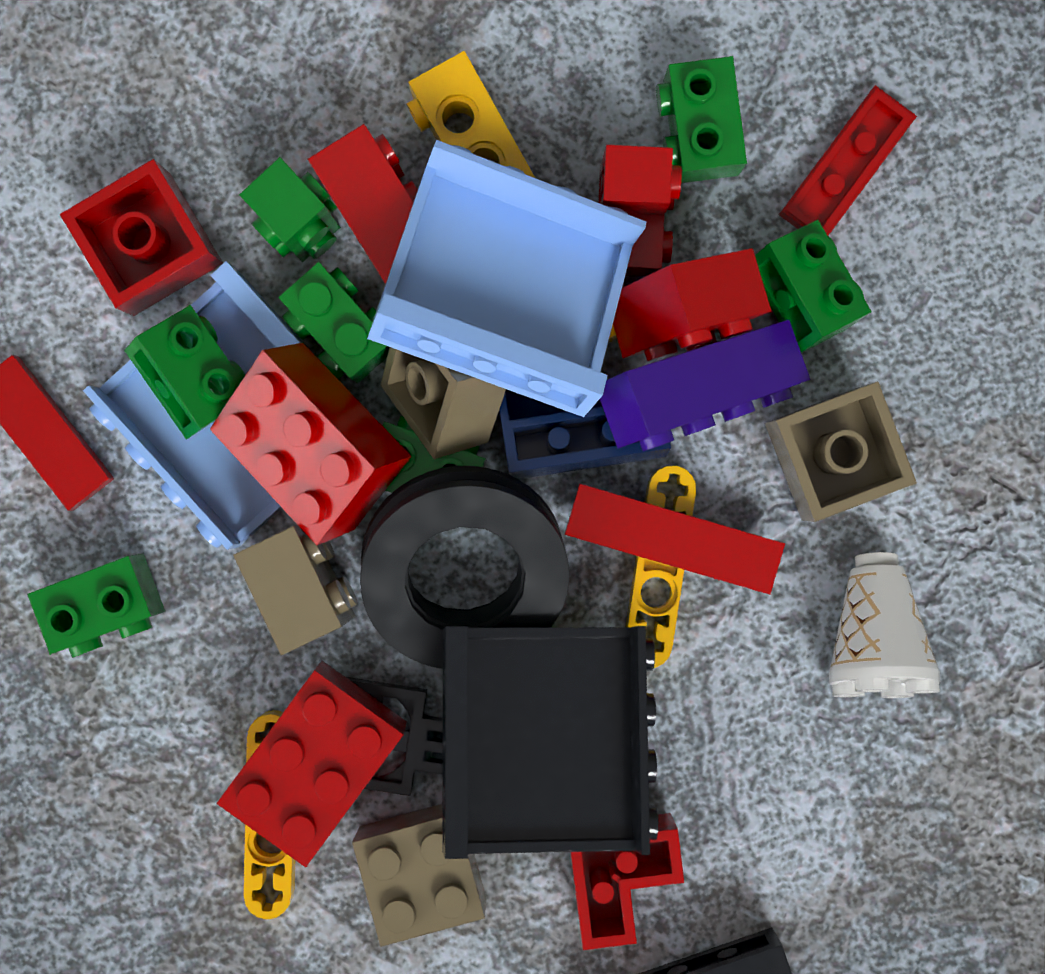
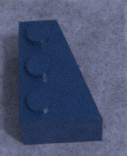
M506 389L499 409L509 475L517 479L666 457L671 449V443L668 442L642 451L639 441L617 448L600 399L585 417Z

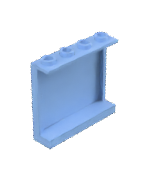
M436 140L419 184L367 339L585 417L604 392L608 375L600 372L632 247L644 231L647 222L628 215L627 212L620 208L608 207L577 195L569 188L554 186L528 176L518 168L503 166L477 156L464 147L449 145Z
M227 261L210 275L216 282L191 304L197 315L205 317L215 329L218 337L217 344L227 359L236 362L245 375L262 350L303 343L245 277ZM131 360L100 388L87 386L83 390L94 403L89 409L95 418L110 431L117 428L130 442L125 446L128 454L142 468L148 470L152 467L165 481L161 485L164 494L179 508L189 507L200 520L196 525L198 531L214 547L219 548L223 545L227 550L240 547L282 508L210 430L213 423L186 440Z

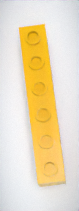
M465 51L408 82L413 100L406 103L421 132L430 128L436 140L449 145L464 147L477 156L491 159L503 166L518 168L526 175L535 178ZM453 114H467L473 119L472 126L463 133L449 131L445 127V123ZM613 325L608 343L617 339Z

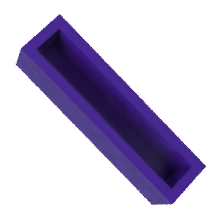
M786 320L623 372L606 380L600 401L617 448L639 441L642 451H646L674 441L671 429L681 426L685 437L715 426L713 415L721 412L724 422L754 412L753 400L760 398L762 407L765 408L793 398L790 387L811 379L790 320Z

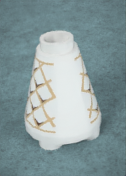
M875 552L855 556V568L850 570L829 671L832 695L834 697L865 696V692H881L882 698L914 697V693L940 692V671L906 571L903 566H899L898 554Z

